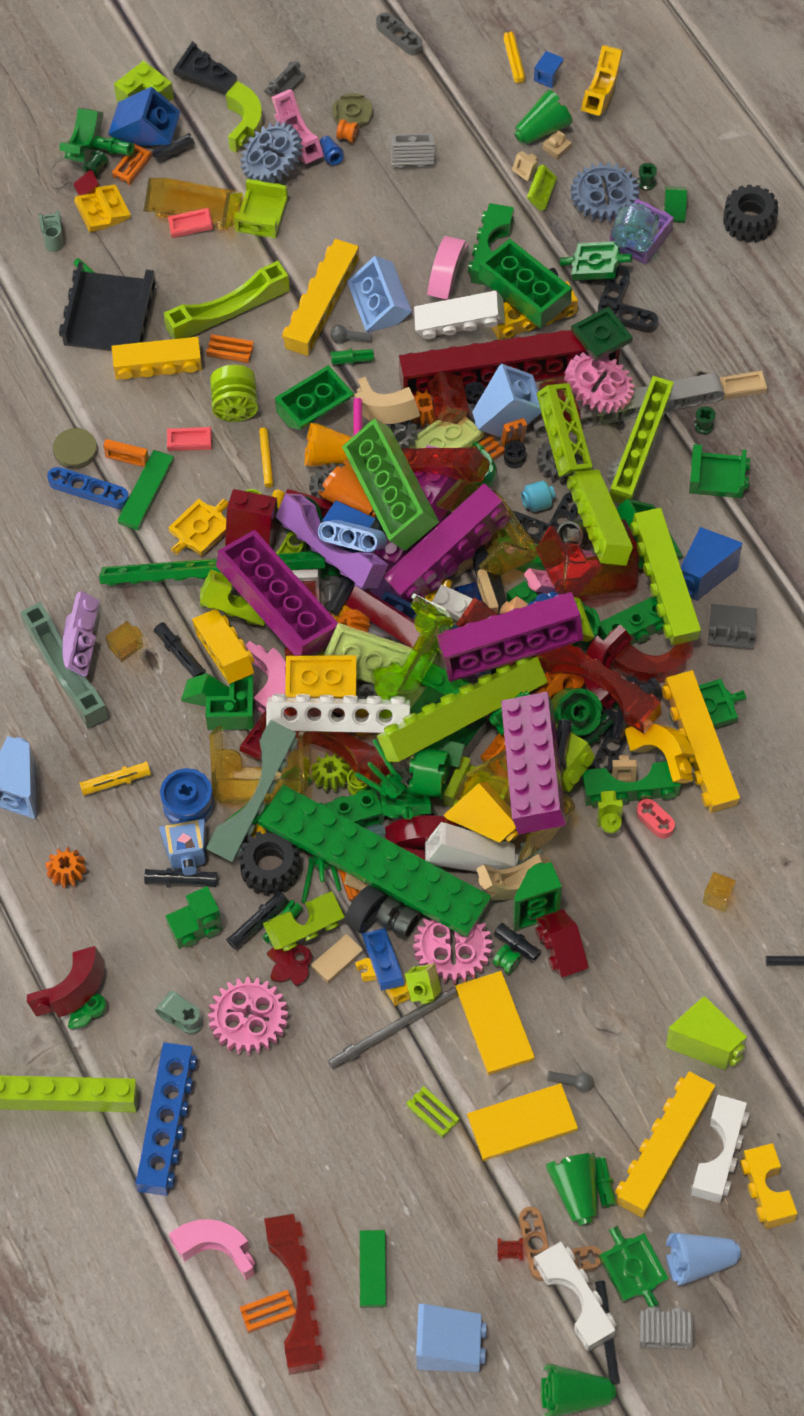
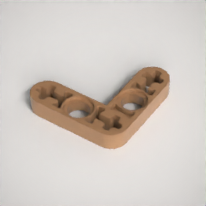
M526 1207L520 1212L519 1226L529 1272L535 1280L544 1281L538 1270H534L536 1269L534 1258H531V1256L535 1257L549 1249L543 1219L537 1208ZM528 1214H531L532 1218H537L534 1220L535 1231L530 1232L529 1222L524 1221ZM532 1238H539L543 1242V1246L538 1250H533L529 1247L528 1242ZM596 1246L571 1249L576 1259L573 1261L576 1267L578 1266L576 1255H580V1260L587 1258L589 1253H592L593 1257H598L602 1253ZM598 1257L595 1259L594 1264H590L589 1260L581 1261V1267L577 1268L578 1270L582 1268L585 1273L598 1270L602 1263Z

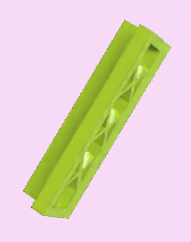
M570 383L547 385L536 394L559 477L568 476L574 471L591 469L593 466ZM564 390L565 402L558 398L557 391ZM564 410L571 415L572 420L570 423L564 419ZM570 431L577 437L578 441L576 444L569 438ZM576 452L582 456L584 464L576 463L574 456Z

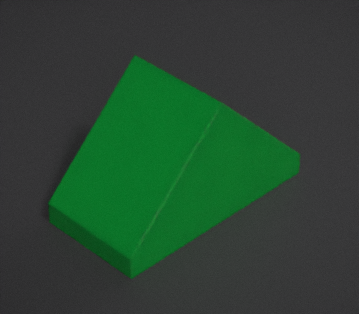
M665 186L664 212L674 217L673 223H685L686 187Z
M206 673L187 679L181 702L206 707V696H229V687Z

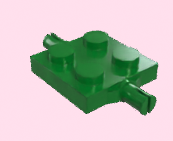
M619 241L578 243L576 252L572 257H560V266H573L571 273L573 280L615 278L617 266L620 263H632V254H620L621 246Z
M722 679L698 685L714 729L738 721L734 703L747 699L744 690L731 694L725 688Z
M403 783L405 786L404 790L394 799H391L388 795L383 797L380 794L383 816L399 818L403 815L405 819H407V816L411 819L414 816L431 814L429 796L408 793L405 783Z
M618 1225L609 1229L608 1231L616 1244L598 1257L622 1303L633 1297L643 1296L649 1307L658 1306L659 1303L652 1290L666 1282L669 1278L645 1232L634 1238L624 1239Z

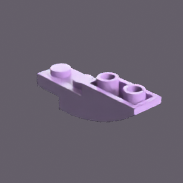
M80 591L76 594L72 613L66 617L62 648L65 668L86 677L96 636L92 635L100 600Z

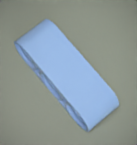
M341 520L322 522L318 528V535L321 540L363 552L382 550L387 543L386 535L382 531ZM331 526H332L333 529H334V534H333V535H332L331 532H330V527H331ZM351 531L354 533V540L350 537ZM371 536L375 540L374 546L370 542Z

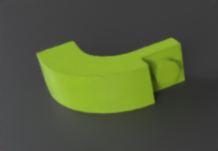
M238 81L226 93L227 108L243 118L228 136L229 148L235 153L241 147H244V144H247L249 137L254 138L256 136L255 131L262 132L261 128L263 126L259 98L253 90Z

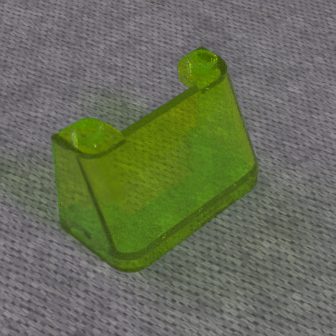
M417 595L410 606L416 612L414 627L420 635L402 666L394 661H391L387 667L380 668L376 665L370 675L375 690L388 696L412 694L417 690L439 652L436 635L453 627V619L447 611Z

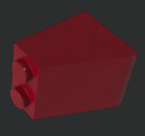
M233 489L227 506L225 546L256 530L273 549L280 527L279 520L276 518L278 512L277 497Z

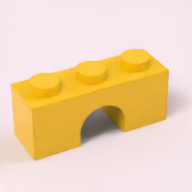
M773 1143L745 1150L742 1160H740V1167L743 1175L748 1176L750 1197L756 1199L758 1205L756 1207V1215L759 1222L764 1223L765 1229L795 1222L797 1211L790 1191L774 1192L767 1187L765 1182L769 1177L779 1175L781 1168Z

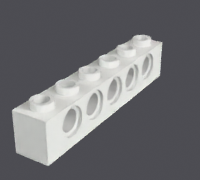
M273 694L272 697L267 699L266 726L271 719L293 731L383 733L386 726L394 723L398 725L404 722L403 718L410 715V700H405V697L401 696L391 697V700H381L380 696H368L367 699H358L357 696L346 695L343 696V699H336L333 695H320V698H310V695L298 694L296 698L286 697V694ZM287 707H294L297 710V714L295 716H288L284 710ZM316 707L321 711V714L318 717H312L308 710ZM341 708L344 710L345 715L339 718L335 717L332 714V710ZM363 708L368 711L369 715L365 718H359L355 712ZM383 709H388L392 712V716L385 719L379 715V712Z

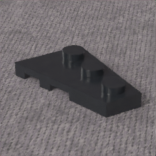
M193 41L173 69L175 76L225 95L237 82V75L220 62L214 61L206 51H201Z

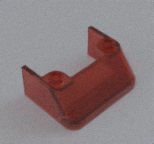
M625 519L621 521L633 546L626 566L600 563L598 556L586 557L578 545L573 543L563 544L555 526L548 528L535 549L558 595L572 592L573 597L579 598L581 601L625 597L633 594L638 585L640 556L637 550V541L632 535Z

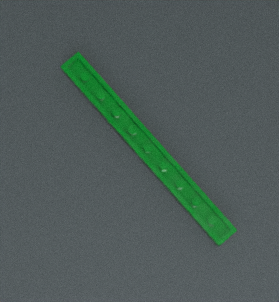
M314 551L277 554L291 570H320L325 568L326 565L325 557ZM216 558L102 567L99 580L100 584L115 586L123 582L138 584L142 581L162 582L165 579L182 581L191 577L206 579L210 570L221 572L216 567Z

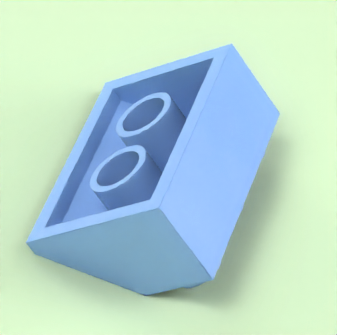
M374 256L347 281L366 332L398 325L412 312L394 264L391 261Z

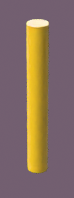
M260 428L265 487L271 488L273 487L268 429Z

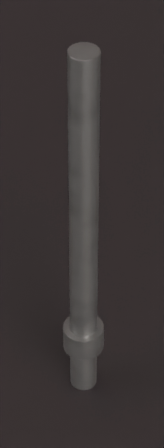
M453 987L438 995L433 1002L419 1006L355 1045L350 1044L343 1048V1052L327 1060L329 1066L333 1069L347 1060H354L359 1057V1053L456 997V990Z

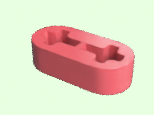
M643 799L638 803L636 810L637 818L657 837L662 839L671 837L675 828L673 818L651 799ZM643 808H645L646 810L651 808V814L648 812L644 814ZM660 823L662 825L668 824V830L666 828L659 829Z

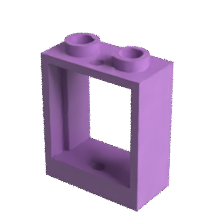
M637 199L610 233V242L619 241L621 246L620 252L624 254L631 253L632 258L646 265L672 231L674 217L651 206L647 202ZM637 218L660 229L650 244L626 233Z

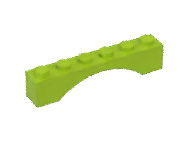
M279 261L260 268L243 285L221 298L202 304H182L164 312L165 327L172 339L189 338L289 292L288 274Z

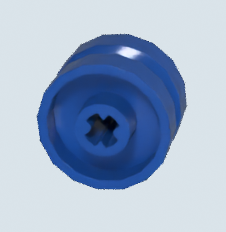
M184 768L172 772L162 782L160 796L163 811L171 824L204 819V823H206L212 816L215 805L211 783L205 774L196 769Z

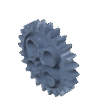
M278 121L275 126L269 123L267 129L262 126V132L255 131L256 136L254 138L249 137L250 144H244L247 150L241 152L244 157L240 159L242 163L240 167L250 180H260L267 183L270 181L274 184L276 178L281 181L283 174L288 176V170L295 169L293 163H299L297 157L302 155L300 149L303 148L301 144L303 139L291 124L287 125L285 122L280 124Z
M599 162L598 167L591 164L590 170L583 167V173L577 172V178H573V184H571L573 206H578V212L584 210V217L591 214V220H594L596 217H599L600 222L604 218L611 222V217L619 220V215L624 216L633 203L639 199V184H636L637 178H632V172L626 173V167L618 169V164L611 167L610 162L606 166ZM602 178H604L605 180V192L607 196L608 206L605 204L604 188H602Z

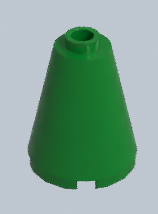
M550 89L546 91L516 125L514 136L519 143L524 142L527 145L572 124L573 119L565 104L561 105L558 101L560 98L554 91Z
M583 1153L562 1158L563 1160L560 1161V1164H556L555 1161L547 1163L545 1165L546 1170L572 1222H578L579 1226L593 1223V1218L597 1217L595 1153Z
M546 1364L543 1371H548L547 1378L541 1379L542 1408L548 1409V1412L544 1414L545 1416H563L609 1405L611 1400L615 1399V1385L611 1384L609 1378L556 1364Z

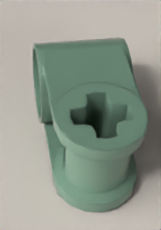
M59 210L53 214H38L46 249L51 252L61 250L64 246Z
M172 990L168 992L155 1009L160 1018L187 1034H196L203 1026L199 1009Z

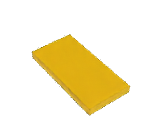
M502 971L455 985V990L488 1075L535 1060Z
M561 1083L467 1113V1118L483 1161L578 1131V1126Z

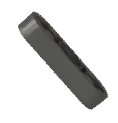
M387 12L380 13L376 17L377 30L409 55H418L422 52V38L396 17ZM397 31L405 33L403 36L394 35Z

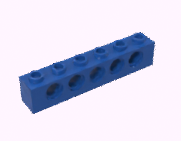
M163 1042L135 1183L138 1192L168 1196L169 1188L174 1187L175 1173H172L173 1165L178 1164L180 1149H177L178 1140L183 1139L184 1125H181L183 1116L187 1117L189 1102H186L187 1093L192 1092L193 1078H190L191 1071L196 1070L198 1056L194 1055L193 1046ZM175 1069L183 1070L180 1075L175 1076L171 1074ZM170 1092L178 1093V1096L174 1099L166 1097ZM167 1115L174 1117L170 1122L162 1121L163 1117ZM161 1139L169 1140V1143L165 1146L157 1145ZM161 1162L165 1164L161 1170L153 1169L156 1163Z

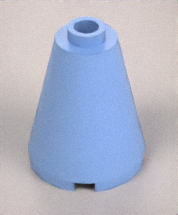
M671 1233L666 1242V1247L671 1246V1254L666 1255L668 1270L672 1280L679 1281L677 1285L690 1283L736 1265L737 1260L741 1256L739 1245L735 1244L733 1239Z

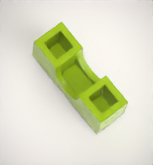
M210 570L200 591V603L207 608H216L224 611L229 616L243 618L250 624L264 626L265 621L243 597H237L230 593L232 584L222 573Z
M333 891L324 893L305 903L309 917L304 925L294 920L291 911L264 922L263 925L274 949L283 948L284 951H287L297 946L296 941L302 938L307 941L318 936L317 931L322 928L328 931L338 926V920L345 917Z

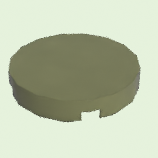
M344 94L337 102L333 103V119L337 125L341 119H345L348 123L357 122L359 125L358 129H361L372 120V102L365 99V96L361 94Z
M81 428L67 429L61 432L53 442L55 459L64 467L82 468L91 463L96 456L97 443L94 436L89 431Z

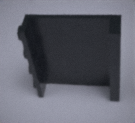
M78 262L77 270H73L72 274L73 287L68 290L69 304L64 307V324H60L59 336L62 337L64 346L112 351L113 345L142 343L156 287L154 270H146L143 279L85 272L83 262Z

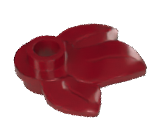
M297 945L284 951L283 948L275 950L273 947L267 952V956L276 963L271 971L270 978L272 981L285 982L291 979L292 983L298 986L306 980L308 976L307 966L312 961V953L309 948ZM297 956H304L303 960H296Z

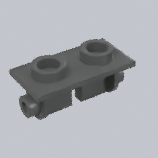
M290 62L289 66L274 81L269 83L264 92L273 97L288 89L292 90L306 76V74L299 70V62Z

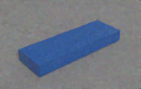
M382 928L363 933V942L380 990L383 991L405 985L386 929Z

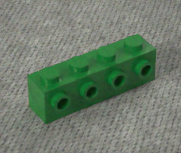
M652 596L600 621L599 637L604 641L610 631L621 625L633 638L621 651L623 652L637 642L646 641L649 636L657 632H664L663 625L665 623L663 617L660 618L657 613V598Z
M364 789L355 795L348 797L340 796L331 802L319 803L364 828L384 823L382 808L375 789Z

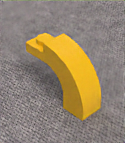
M602 45L596 72L590 87L585 90L580 111L599 116L605 112L619 76V66L623 54L622 49Z
M640 723L625 729L630 751L645 753L658 747L665 754L673 782L687 784L693 781L692 767L687 758L695 754L691 744L682 733L672 727L653 723Z

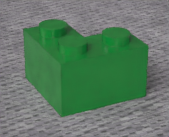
M253 675L230 683L229 696H206L205 718L207 730L253 729V698L255 697Z
M208 886L185 895L187 906L165 915L167 926L178 949L191 947L198 940L205 937H214L219 931L223 930L219 908Z

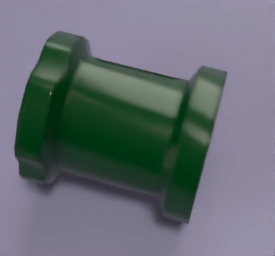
M95 150L93 157L88 162H85L82 168L85 173L92 170L97 178L99 171L109 164V158L103 152Z
M643 163L639 166L640 177L637 180V184H639L640 189L650 191L656 186L655 176L657 175V167L652 163Z
M703 406L696 411L697 420L695 421L694 429L699 434L707 435L713 431V421L716 415L711 407Z

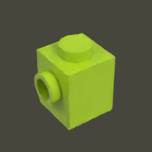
M435 963L413 966L405 973L411 1002L420 1001L421 1004L433 1002L442 991Z

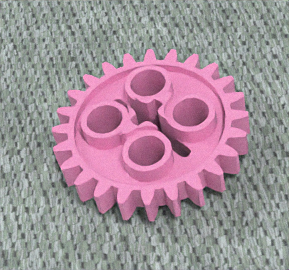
M582 353L580 357L576 355L574 360L571 359L565 371L566 376L564 380L570 383L572 394L577 395L576 401L583 400L582 405L589 404L590 410L597 407L599 413L603 409L610 413L612 409L615 412H618L619 408L623 410L629 404L634 394L633 389L635 385L631 383L633 378L627 377L629 371L622 370L623 364L616 365V359L610 361L609 355L595 361L590 354L587 356L585 353ZM604 372H607L606 377L602 380L597 390L594 393L591 392L594 386H596Z
M480 918L468 937H462L454 931L456 964L452 965L449 928L433 919L431 921L423 919L424 927L418 926V934L414 935V942H416L413 944V951H416L415 960H420L419 966L435 963L438 978L440 976L443 977L444 984H446L448 978H452L453 984H456L457 978H461L463 982H466L467 975L474 979L475 970L482 973V965H488L487 957H491L492 950L489 948L492 947V940H488L490 938V931H485L486 923L479 925ZM438 932L445 934L442 938H437L434 935ZM466 953L471 955L469 959H462L460 955ZM445 955L447 958L445 960H438L435 957Z
M249 977L246 978L245 983H241L240 979L237 978V985L233 986L228 982L227 991L222 988L219 989L221 997L213 996L216 1004L209 1005L210 1011L213 1012L208 1014L209 1020L212 1021L209 1023L210 1030H215L213 1032L214 1038L220 1037L219 1043L221 1046L227 1043L228 1051L236 1047L237 1054H240L242 1049H246L247 1055H250L251 1049L255 1048L256 1052L260 1054L261 1046L269 1050L268 1042L271 1041L277 1044L275 1035H284L281 1028L287 1027V1021L284 1020L288 1018V1011H284L287 1009V1004L282 1002V993L276 995V986L269 989V981L260 985L259 978H256L254 983L250 982ZM238 999L245 1000V1003L242 1005L234 1004ZM262 1004L269 1006L266 1010L257 1009ZM232 1021H236L239 1023V1025L234 1028H230L227 1026ZM256 1026L263 1028V1030L258 1033H254L251 1031Z

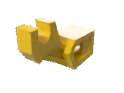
M369 958L355 963L358 972L362 969H367L366 972L361 973L363 982L377 980ZM405 978V985L385 990L394 1006L411 999Z

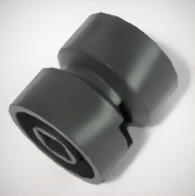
M582 519L564 522L557 529V541L565 550H575L592 545L588 532L583 526Z
M389 896L378 911L376 923L386 929L392 927L393 933L403 939H407L417 926L421 913L409 906L404 907L402 902Z

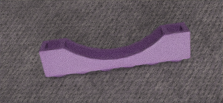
M285 494L276 514V518L282 522V526L292 530L297 534L296 537L311 546V550L325 557L327 563L336 566L343 576L353 580L356 587L363 590L378 588L388 564L373 552L353 553L339 545L321 540L318 535V528L321 522L316 506L302 494Z

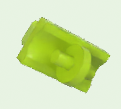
M615 791L601 792V802H598L597 827H601L604 832L610 834L618 832L622 822L623 803L622 800H616Z

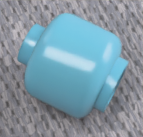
M545 481L525 485L524 491L521 492L522 503L525 509H529L531 512L551 508L553 499L556 498L553 486H548Z

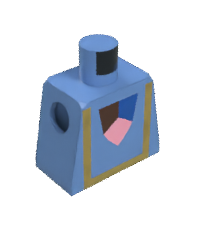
M204 819L160 826L162 844L173 869L182 868L184 875L195 874L197 872L196 866L203 865L206 862L207 834Z

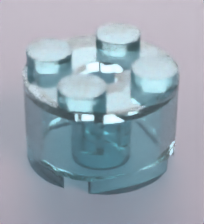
M630 203L625 208L622 205L618 209L611 231L612 237L615 239L614 244L620 248L628 247L636 249L638 252H647L648 248L653 244L660 222L659 216L657 214L654 216L650 213V208L640 204Z

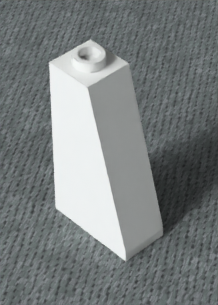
M441 822L425 842V860L436 866L477 871L476 869L483 864L496 869H508L515 867L518 862V855L515 854V844L505 841L499 843L482 834Z

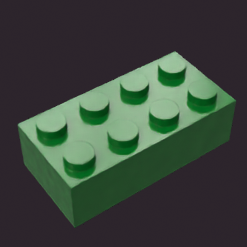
M510 238L479 263V279L492 290L497 291L503 299L539 328H542L571 304L572 287Z

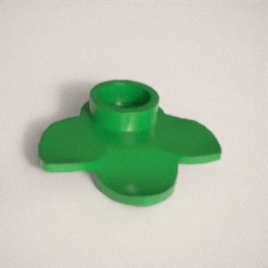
M95 993L82 1007L70 1013L71 1017L68 1022V1028H82L88 1025L92 1018L102 1016L106 1011V1000L104 997Z

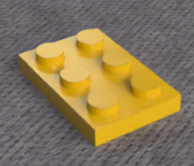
M356 655L286 656V697L296 698L298 694L310 695V698H320V695H333L336 699H343V696L346 695L356 696Z

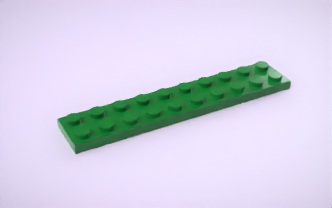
M284 784L258 821V825L281 836L296 846L465 937L469 936L491 901V895Z

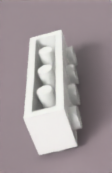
M497 291L414 306L415 331L425 339H433L437 335L443 334L454 335L456 332L464 330L475 331L479 327H495L500 323H505L503 298Z

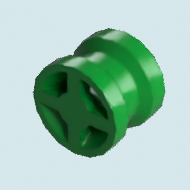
M505 944L495 955L493 964L497 967L501 966L504 968V972L510 975L519 965L523 955L519 952H513L511 947Z

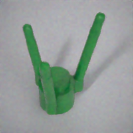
M374 739L373 744L393 776L390 774L385 776L371 762H368L367 765L382 780L380 782L381 786L358 772L355 773V776L376 789L383 797L388 795L391 799H394L405 788L400 782L403 778L396 772L392 763L387 761L382 747Z
M312 854V857L308 858L309 866L301 900L303 904L307 900L314 866L319 870L320 882H324L325 870L330 866L338 891L342 890L336 867Z

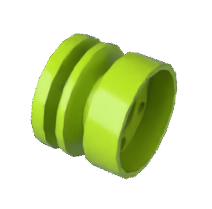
M226 365L215 370L210 376L213 414L217 418L229 422L243 421L254 416L258 410L256 377L252 369L242 365Z

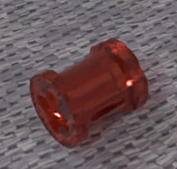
M497 1238V1260L519 1259V1261H523V1238L518 1240H502V1238Z

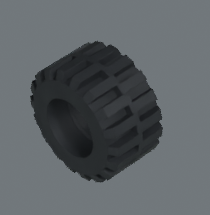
M752 184L747 185V187L742 185L738 187V190H732L731 195L729 194L725 201L723 218L726 231H730L729 235L732 237L736 236V240L739 241L743 239L747 243H750V241H754V243L759 242V239L765 240L767 235L770 236L776 227L779 208L777 199H774L775 195L768 193L769 190L767 188L761 189L759 185L752 187ZM744 212H754L758 215H747Z
M265 830L266 833L261 834L260 831L256 832V837L250 836L247 838L248 844L243 843L241 846L242 851L239 852L242 879L246 882L249 889L254 888V892L257 894L262 891L264 896H269V893H274L275 895L276 892L281 890L285 893L288 891L289 885L291 887L294 886L296 883L295 879H298L300 875L298 848H296L295 844L275 833H271L269 830ZM267 856H275L283 861L279 867L272 870H264L257 866V863Z

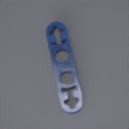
M54 467L47 474L51 488L115 509L124 508L129 498L128 491L122 486L62 467ZM76 481L84 483L81 488L72 487V484ZM101 487L104 489V492L100 495L92 493L95 488ZM119 495H122L123 498H119L118 500H115V497L118 498Z

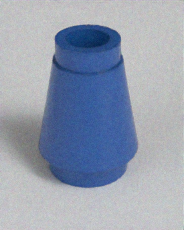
M330 136L322 137L320 145L325 161L331 165L341 163L344 158L343 149Z

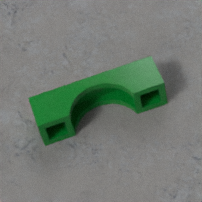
M489 203L487 211H483L481 219L483 227H479L477 232V240L479 242L473 246L472 257H474V260L469 261L467 273L471 274V283L486 285L479 279V263L492 253L489 247L496 240L510 236L514 221V207Z
M667 761L653 763L650 772L643 779L636 782L617 780L606 768L586 770L581 780L585 806L598 807V802H601V792L615 791L616 800H622V803L626 804L629 801H641L643 799H672L679 796L681 786L680 783L673 782Z

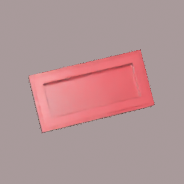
M209 208L168 216L172 238L213 229Z
M211 427L167 429V450H212Z

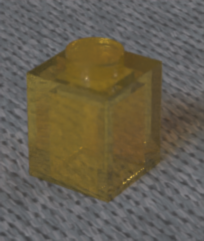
M128 621L105 636L108 648L121 662L143 648L142 632L137 626H132Z
M713 871L704 891L702 904L725 912L734 893L736 880Z

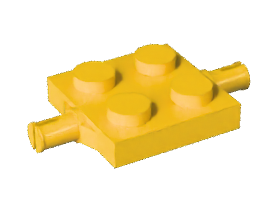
M200 499L195 501L168 527L169 532L179 540L171 548V551L178 555L187 547L201 557L226 534V518L223 517L222 512L227 508L229 502L222 499L213 507Z

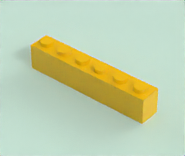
M335 239L333 244L327 247L324 261L318 264L317 274L314 278L310 279L307 293L301 296L298 310L293 311L290 325L286 326L283 330L282 339H284L285 349L309 356L359 261V246Z
M693 670L667 677L662 687V693L665 700L670 702V715L673 721H677L679 727L677 730L686 737L693 748L695 755L687 759L690 764L692 763L695 770L693 772L694 781L702 789L701 799L705 807L708 806L710 813L737 806L740 796Z
M690 1071L685 1078L680 1077L674 1089L677 1093L673 1099L671 1097L667 1099L663 1107L665 1114L662 1119L657 1118L651 1128V1131L654 1132L650 1140L645 1139L639 1149V1152L642 1153L638 1161L633 1159L627 1170V1173L630 1174L626 1182L621 1180L615 1191V1194L618 1195L617 1205L644 1218L711 1100L715 1084Z

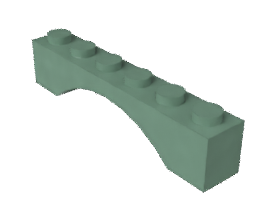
M39 602L21 611L20 614L25 629L87 729L108 719L105 704L95 688L85 677L65 668L62 648L63 641L42 603Z
M271 719L269 720L259 740L262 751V769L256 790L249 802L239 813L228 821L216 826L206 846L207 850L230 861H233L234 857L239 858V852L242 851L241 843L245 835L249 837L255 827V824L252 823L255 815L260 816L266 805L263 802L266 793L271 794L277 781L273 780L277 771L282 773L287 763V760L284 759L287 751L292 752L298 741L295 738V731Z

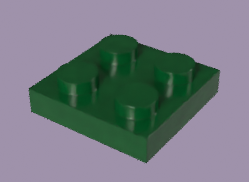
M609 307L571 326L573 334L595 361L633 341L632 335Z

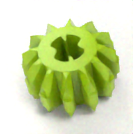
M326 752L324 759L317 756L316 763L312 764L311 770L313 772L311 773V779L315 781L317 788L323 786L325 793L329 788H332L336 793L337 786L341 788L346 786L347 775L351 769L350 765L346 764L345 757L338 759L336 752L332 757H329V754Z

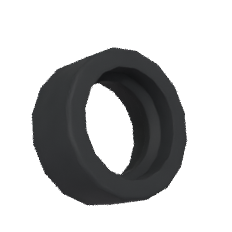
M371 885L363 888L349 906L345 915V923L357 932L365 933L376 922L378 911L387 899L386 895Z

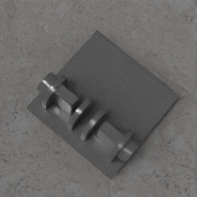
M711 604L708 644L754 649L757 608Z

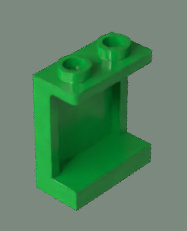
M693 444L689 494L742 498L743 491L748 490L749 477L745 476V471L750 469V458H746L747 450L742 449V455L740 456L703 453L702 445Z

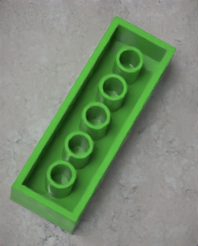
M374 418L342 446L390 542L406 551L439 523L391 428Z

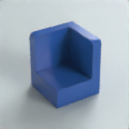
M545 51L534 67V81L553 88L556 84V72L563 63V57Z

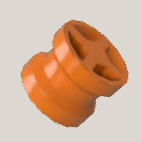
M341 119L337 127L336 138L338 140L346 139L348 142L354 143L358 134V123H348L345 119Z

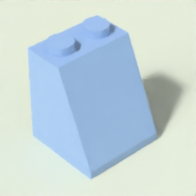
M501 364L472 412L478 430L502 437L504 424L524 418L526 423L529 424L541 414L536 394L538 389L533 375Z
M7 736L0 751V808L35 819L37 815L36 767L30 744L23 738Z
M419 1304L416 1349L417 1370L479 1372L480 1364H485V1348H480L481 1338H486V1322H481V1314Z

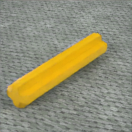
M512 31L504 33V42L513 78L516 83H523L525 81V73L515 34Z

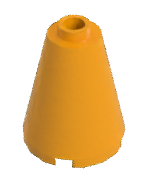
M311 423L307 434L308 443L307 447H305L304 465L317 467L324 464L329 466L331 463L335 465L344 464L343 461L348 460L342 446L352 437L320 424Z

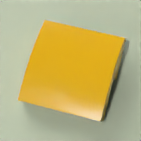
M116 184L96 187V191L93 194L75 196L74 203L89 232L117 225L131 216Z

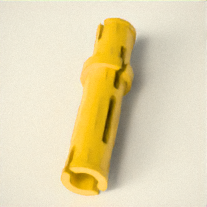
M145 761L128 768L123 766L121 770L79 782L83 796L123 783L131 784V781L150 776L151 773L148 763Z

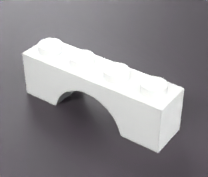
M717 1095L710 1127L720 1135L724 1150L715 1160L699 1163L692 1187V1196L721 1203L722 1196L728 1197L731 1182L727 1181L728 1173H734L737 1158L733 1157L734 1150H740L744 1135H740L739 1131L741 1126L746 1127L749 1112L745 1111L746 1102Z
M559 1242L534 1257V1265L546 1285L565 1286L571 1289L579 1298L582 1313L575 1323L574 1331L586 1351L589 1352L614 1337L616 1323L610 1313L605 1314L601 1307L603 1302L596 1291L592 1292L587 1285L589 1279L582 1268L578 1270L573 1262L576 1259L568 1246L565 1248L562 1242Z

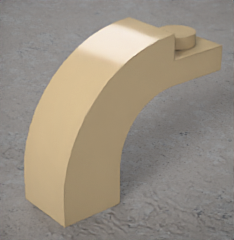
M366 377L357 380L360 388L356 389L357 393L354 395L355 398L362 399V415L366 419L372 421L376 418L383 424H392L408 421L420 416L415 398L409 387L390 394H379L370 388Z
M537 854L526 862L508 869H496L483 864L476 869L479 875L478 881L487 894L491 895L492 900L514 899L528 869L537 863H548L551 860L546 856Z

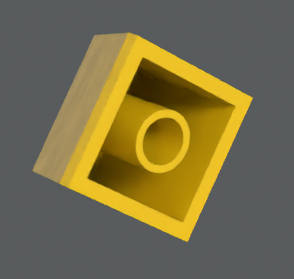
M487 781L478 783L444 814L446 819L499 843L506 840L507 842L513 841L520 835L512 820L511 808Z

